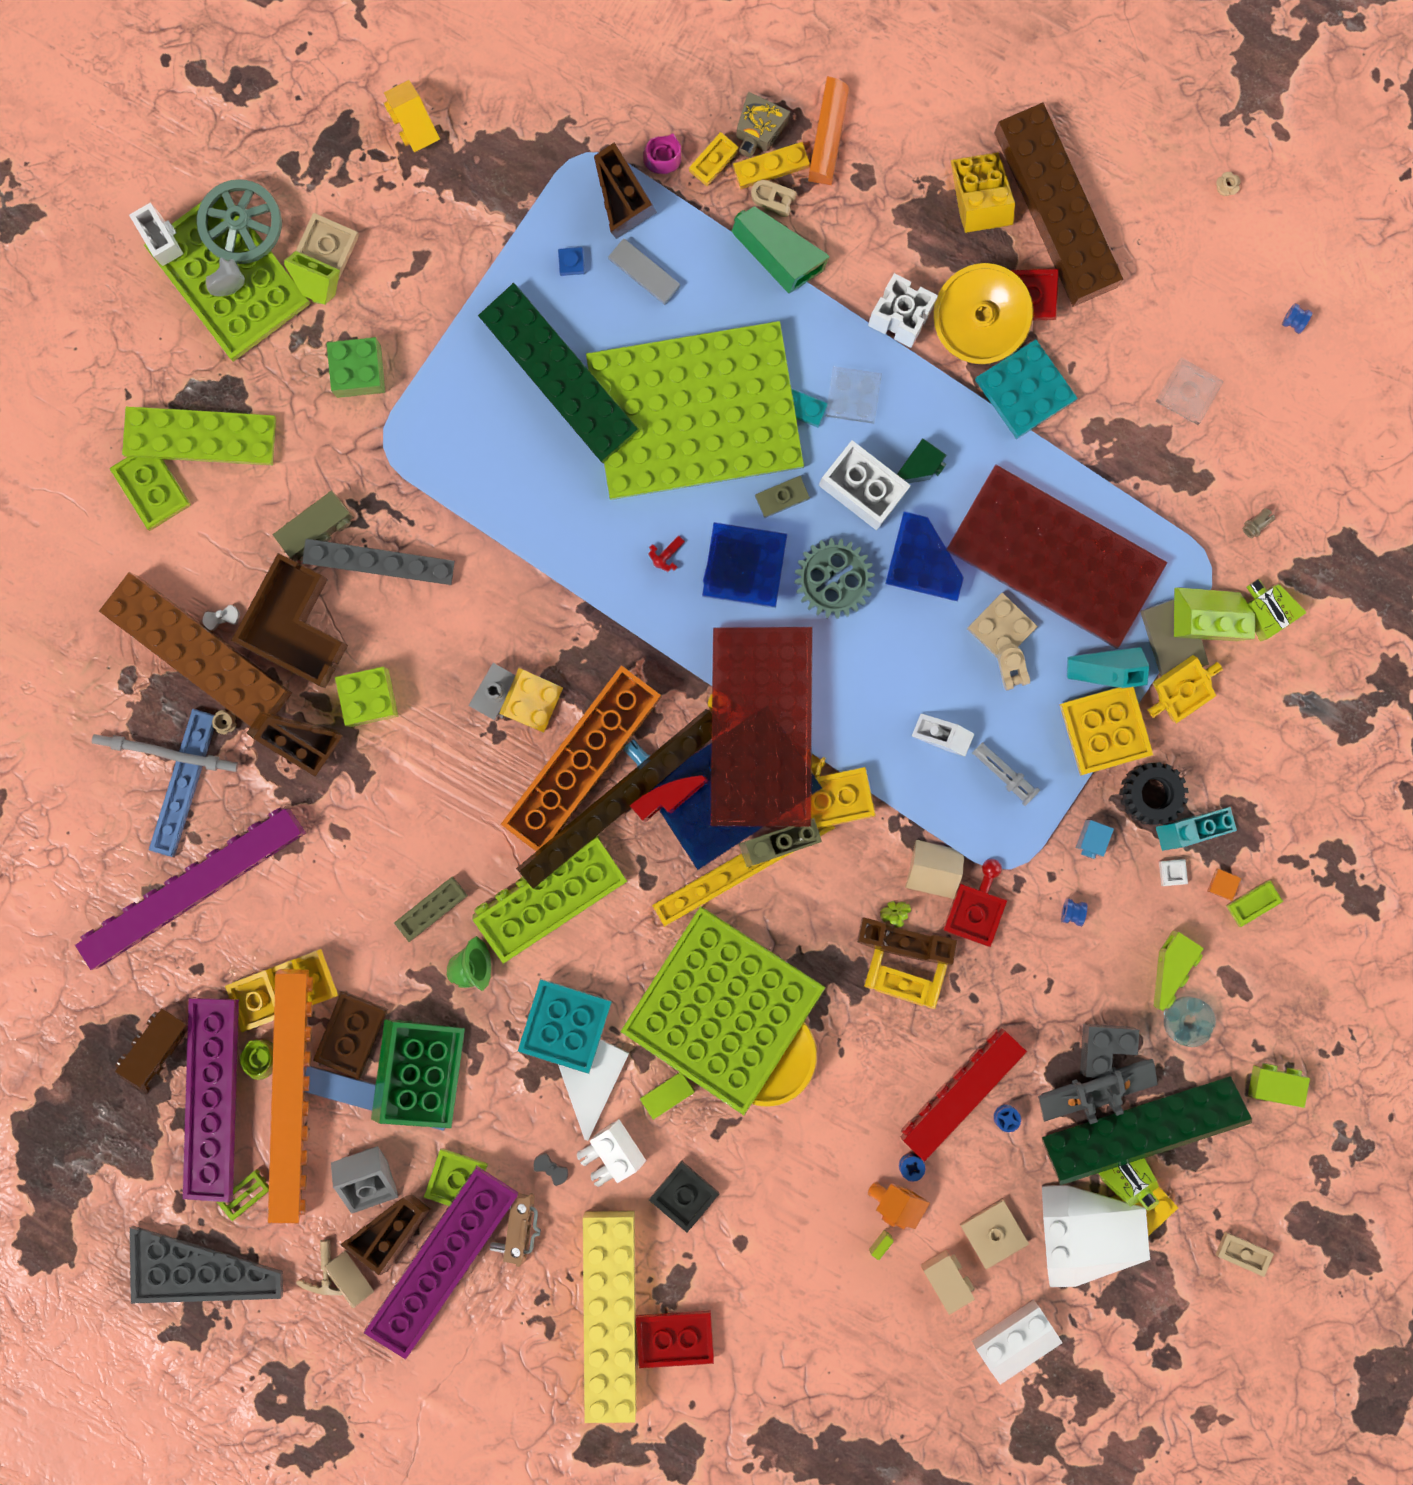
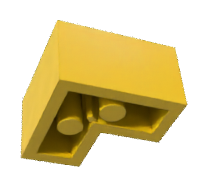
M410 80L384 92L387 101L383 104L395 125L400 124L403 131L399 132V135L405 147L410 145L412 150L416 152L440 140L423 102Z

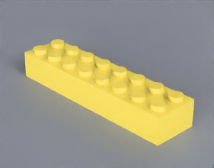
M587 1211L583 1216L585 1423H635L637 1413L635 1211Z

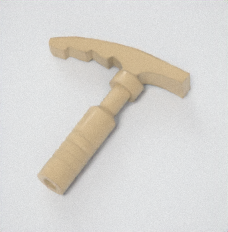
M330 1239L320 1240L321 1270L323 1271L322 1286L311 1285V1283L301 1279L296 1284L303 1289L321 1295H343L338 1288L330 1286L332 1279L323 1268L331 1262Z

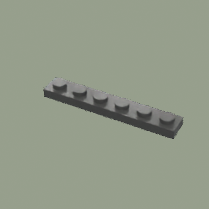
M305 539L303 564L452 585L455 563L454 560Z

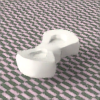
M228 605L223 611L218 610L216 613L205 612L203 624L210 631H215L219 624L225 622L236 625L240 618L239 610L233 605Z

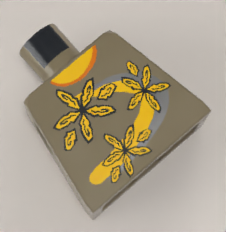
M748 92L737 126L736 137L743 141L739 152L750 158L756 148L767 152L789 123L790 111Z

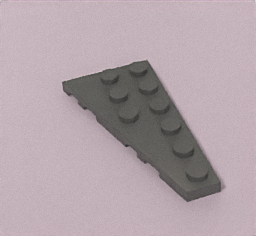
M136 1226L130 1227L131 1304L281 1299L283 1297V1271Z

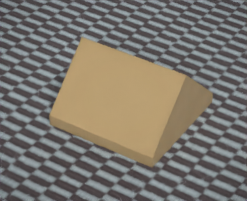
M916 840L905 888L954 899L963 876L964 855L950 847Z

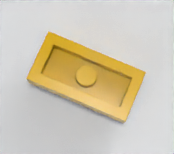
M720 132L689 167V172L705 186H708L737 154L739 147Z

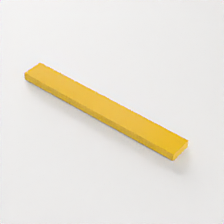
M800 820L790 826L800 823ZM835 826L819 828L820 837L833 830ZM791 853L746 867L743 855L740 854L652 906L665 927Z

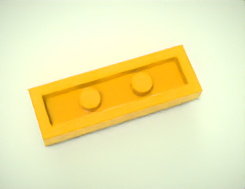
M803 142L733 163L740 190L753 186L760 180H773L810 167Z

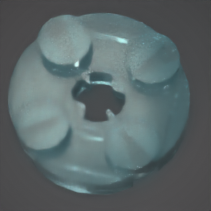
M1180 997L1174 1001L1170 1008L1164 1010L1165 1031L1176 1043L1187 1047H1198L1206 1043L1212 1036L1211 1033L1213 1032V1027L1215 1028L1216 1018L1212 1008L1204 1001L1195 997ZM1188 1015L1191 1018L1194 1016L1196 1020L1192 1023L1193 1027L1189 1029L1183 1023Z

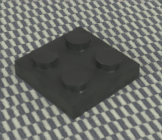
M681 1160L652 1194L649 1201L688 1233L719 1196V1192Z

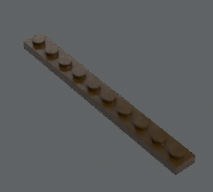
M705 709L519 865L516 869L533 889L628 810L632 803L647 794L723 730L711 712Z

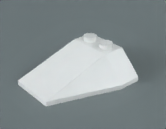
M1069 1185L1042 1186L1044 1232L1050 1287H1076L1150 1260L1145 1207L1138 1205L1130 1207L1124 1201Z

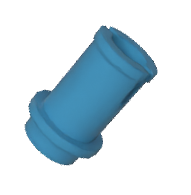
M634 739L623 749L637 766L651 755H648Z

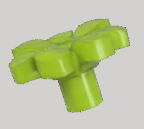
M895 901L888 902V908L884 907L880 911L881 920L883 922L890 921L897 928L904 925L903 920L908 918L907 913L911 912L910 905L906 904V902H898L897 905Z

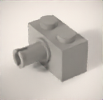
M493 663L468 706L495 721H498L499 718L503 719L505 716L499 713L515 675Z

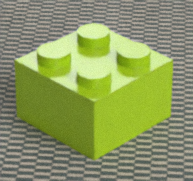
M379 667L335 677L345 726L355 727L399 717L389 669Z

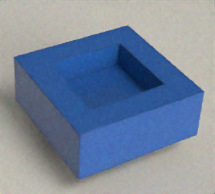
M582 247L558 249L560 276L585 274Z

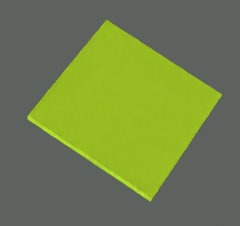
M700 906L620 1032L744 1116L826 987Z

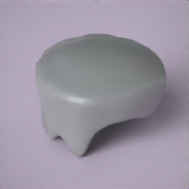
M220 258L219 269L206 277V287L211 295L227 296L242 288L245 278L233 259L226 261L224 258Z

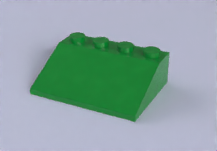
M385 1019L371 1120L379 1124L452 1128L465 1028Z

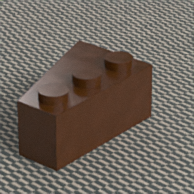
M615 142L594 155L604 197V205L608 215L610 232L617 239L656 214L657 211Z
M413 1194L405 1196L340 1245L377 1275H381L389 1271L431 1208Z

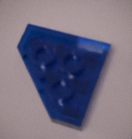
M903 511L885 584L958 602L964 577L929 518Z

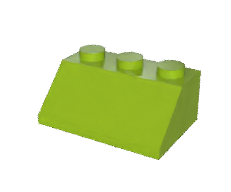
M1174 588V637L1236 642L1255 639V613L1240 592Z

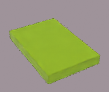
M126 457L109 468L149 531L191 506L163 459Z

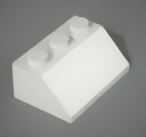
M852 440L821 478L818 486L877 531L911 485Z
M1032 1300L972 1340L977 1352L1000 1385L1062 1344L1059 1336L1035 1300Z

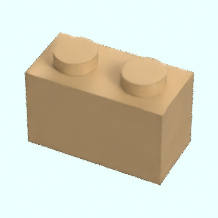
M947 1250L921 1264L925 1275L949 1315L975 1300L971 1293L975 1288L968 1276L962 1278L958 1270L962 1266L955 1254L950 1256Z

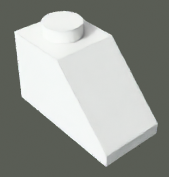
M920 714L912 737L964 757L974 736V733L958 724L925 714Z

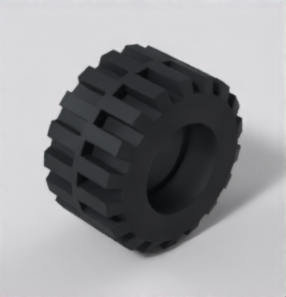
M1160 762L1134 767V770L1129 771L1126 774L1128 777L1123 779L1121 783L1124 786L1123 789H1120L1119 795H1123V799L1120 802L1121 805L1126 807L1124 811L1127 814H1131L1133 820L1140 821L1142 824H1166L1170 820L1178 818L1177 814L1182 813L1185 809L1182 807L1183 804L1188 802V798H1185V793L1189 792L1188 788H1184L1183 783H1186L1184 777H1179L1180 772L1177 769L1173 770L1171 765ZM1150 779L1158 780L1165 789V800L1160 807L1155 809L1148 807L1142 798V788Z

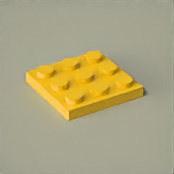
M1118 687L1059 704L1080 776L1153 755L1134 687Z

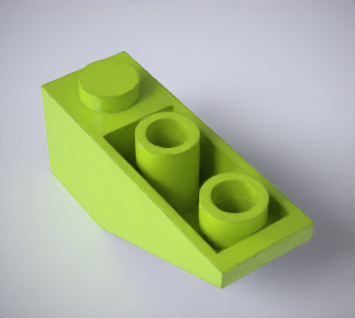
M1172 930L1159 951L1153 1006L1161 1011L1172 1006L1176 999L1174 994L1179 987L1182 988L1189 979L1188 973L1192 966L1196 967L1203 957L1201 952L1204 948L1177 931Z

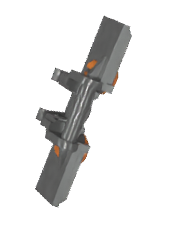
M1153 1059L1118 1069L1113 1067L1111 1075L1083 1084L1076 1079L1072 1081V1084L1042 1093L1038 1096L1044 1122L1084 1109L1089 1123L1093 1124L1098 1122L1095 1116V1108L1107 1104L1114 1110L1116 1116L1124 1114L1121 1107L1123 1104L1122 1096L1158 1085Z

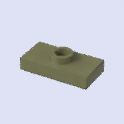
M801 476L755 494L764 518L810 499Z

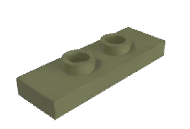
M452 876L395 921L394 924L407 941L411 942L465 899L468 894Z

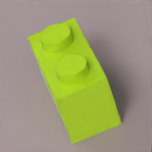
M1262 1063V1067L1253 1065L1248 1095L1256 1099L1305 1108L1310 1078L1303 1076L1301 1070L1287 1068L1285 1072L1277 1070L1278 1066Z

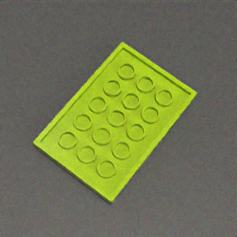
M223 197L212 207L224 211L228 209ZM200 202L171 224L176 231V234L173 236L184 254L164 266L156 259L155 261L228 357L234 362L311 303L302 295L296 283L271 251L257 261L237 264L245 278L244 285L238 291L227 296L211 295L206 287V277L219 269L220 258L216 257L205 246L199 235L197 214ZM209 216L208 230H212L223 222L224 219ZM236 216L234 221L238 220L240 216ZM250 228L248 232L256 247H258L263 240L254 229ZM229 229L213 240L223 250L226 247ZM237 234L233 253L250 251L241 234ZM145 243V244H144L145 248H146V249L149 251V253L152 255V253L150 252L149 248L147 247V245H146V243Z

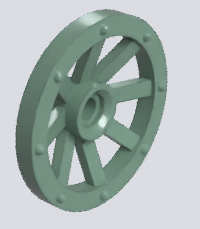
M230 180L217 185L204 197L197 214V228L201 240L216 257L224 258L226 261L233 259L236 264H246L263 258L274 248L281 234L282 216L277 202L264 187L248 180ZM245 191L236 206L230 193ZM254 194L260 196L266 202V204L246 209ZM221 197H223L228 208L226 211L212 208ZM271 212V227L254 221L251 217ZM209 216L224 219L223 222L212 230H208ZM236 216H240L238 220L234 221ZM250 228L267 235L266 239L258 247H256L248 232ZM229 229L226 247L223 250L213 240ZM237 234H241L250 251L233 253Z

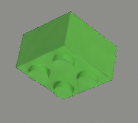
M376 337L326 342L331 391L337 398L385 393L381 345Z

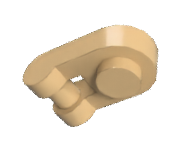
M767 180L757 181L751 190L752 201L757 206L773 211L782 217L789 216L791 211L790 204L797 195L794 190ZM776 195L782 197L781 203L774 201Z
M1013 644L1003 646L998 652L997 659L1005 690L1014 689V686L1022 684V686L1030 684V677L1021 649ZM1017 670L1018 675L1011 676L1010 671Z

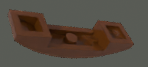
M862 917L858 943L911 959L953 965L957 940L887 926L885 922Z

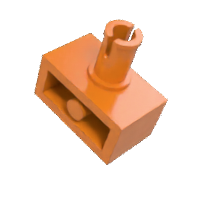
M874 1182L868 1190V1195L880 1202L876 1211L883 1215L882 1220L893 1227L896 1225L904 1230L906 1227L916 1229L930 1202L914 1191L894 1184H890L888 1189H886L878 1182Z

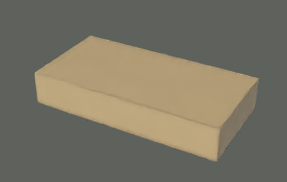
M343 1251L323 1267L352 1308L356 1307L374 1292L346 1251Z

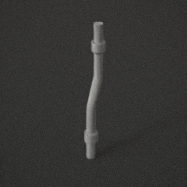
M94 734L92 737V744L109 746L112 750L123 751L125 749L148 753L177 762L205 766L206 769L213 771L221 769L237 772L238 770L237 762L221 760L218 756L208 755V757L182 753L152 744L125 740V737L116 735L108 737Z

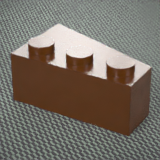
M263 712L259 713L247 731V734L254 740L315 777L343 736L334 729Z
M162 1008L158 1013L154 1012L146 1023L149 1026L143 1034L138 1033L131 1043L133 1047L127 1055L123 1054L115 1065L117 1067L115 1072L121 1079L146 1095L150 1090V1087L147 1085L155 1074L159 1075L163 1070L161 1066L168 1056L174 1053L188 1031L186 1023Z

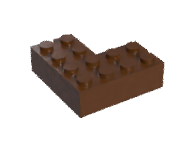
M277 553L231 641L323 688H326L335 671V668L332 667L333 663L339 664L348 647L346 643L305 623L328 579Z

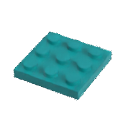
M1036 339L975 379L1016 440L1078 399Z
M540 979L518 1052L589 1074L612 1001Z

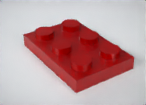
M711 1310L636 1315L639 1369L714 1364Z

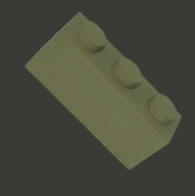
M331 490L272 535L289 558L295 562L297 560L302 561L305 539L328 542L334 532L346 529L351 524L350 520L354 517L340 498Z

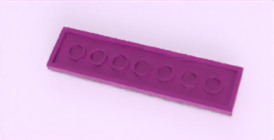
M189 998L183 1199L216 1202L233 1201L239 999Z
M476 1165L365 1328L364 1334L406 1360L515 1201L518 1192Z

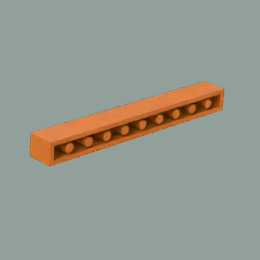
M278 969L275 974L268 1223H299L301 1215H305L306 1199H302V1190H306L307 1175H302L303 1166H307L308 1151L303 1150V1141L308 1140V1126H304V1116L309 1115V1101H305V1091L310 1089V1076H306V1067H310L311 1051H306L307 1042H311L312 1028L307 1027V1017H312V1002H308V992L313 991V977H309V970Z

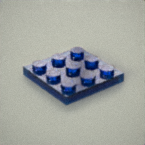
M714 522L702 597L776 608L787 534Z

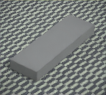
M624 238L608 256L611 262L664 305L680 288V284Z

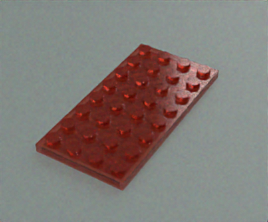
M996 464L945 550L1116 649L1120 647L1168 563Z
M812 627L713 628L711 826L811 827Z

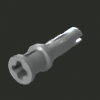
M983 742L972 752L973 755L1007 784L1005 786L1006 790L1015 793L1023 801L1022 804L1024 806L1040 791L1039 788H1034L1024 779L1022 773L1017 774ZM987 756H988L991 760H993L1003 771H1001L994 763H992V762L987 758Z

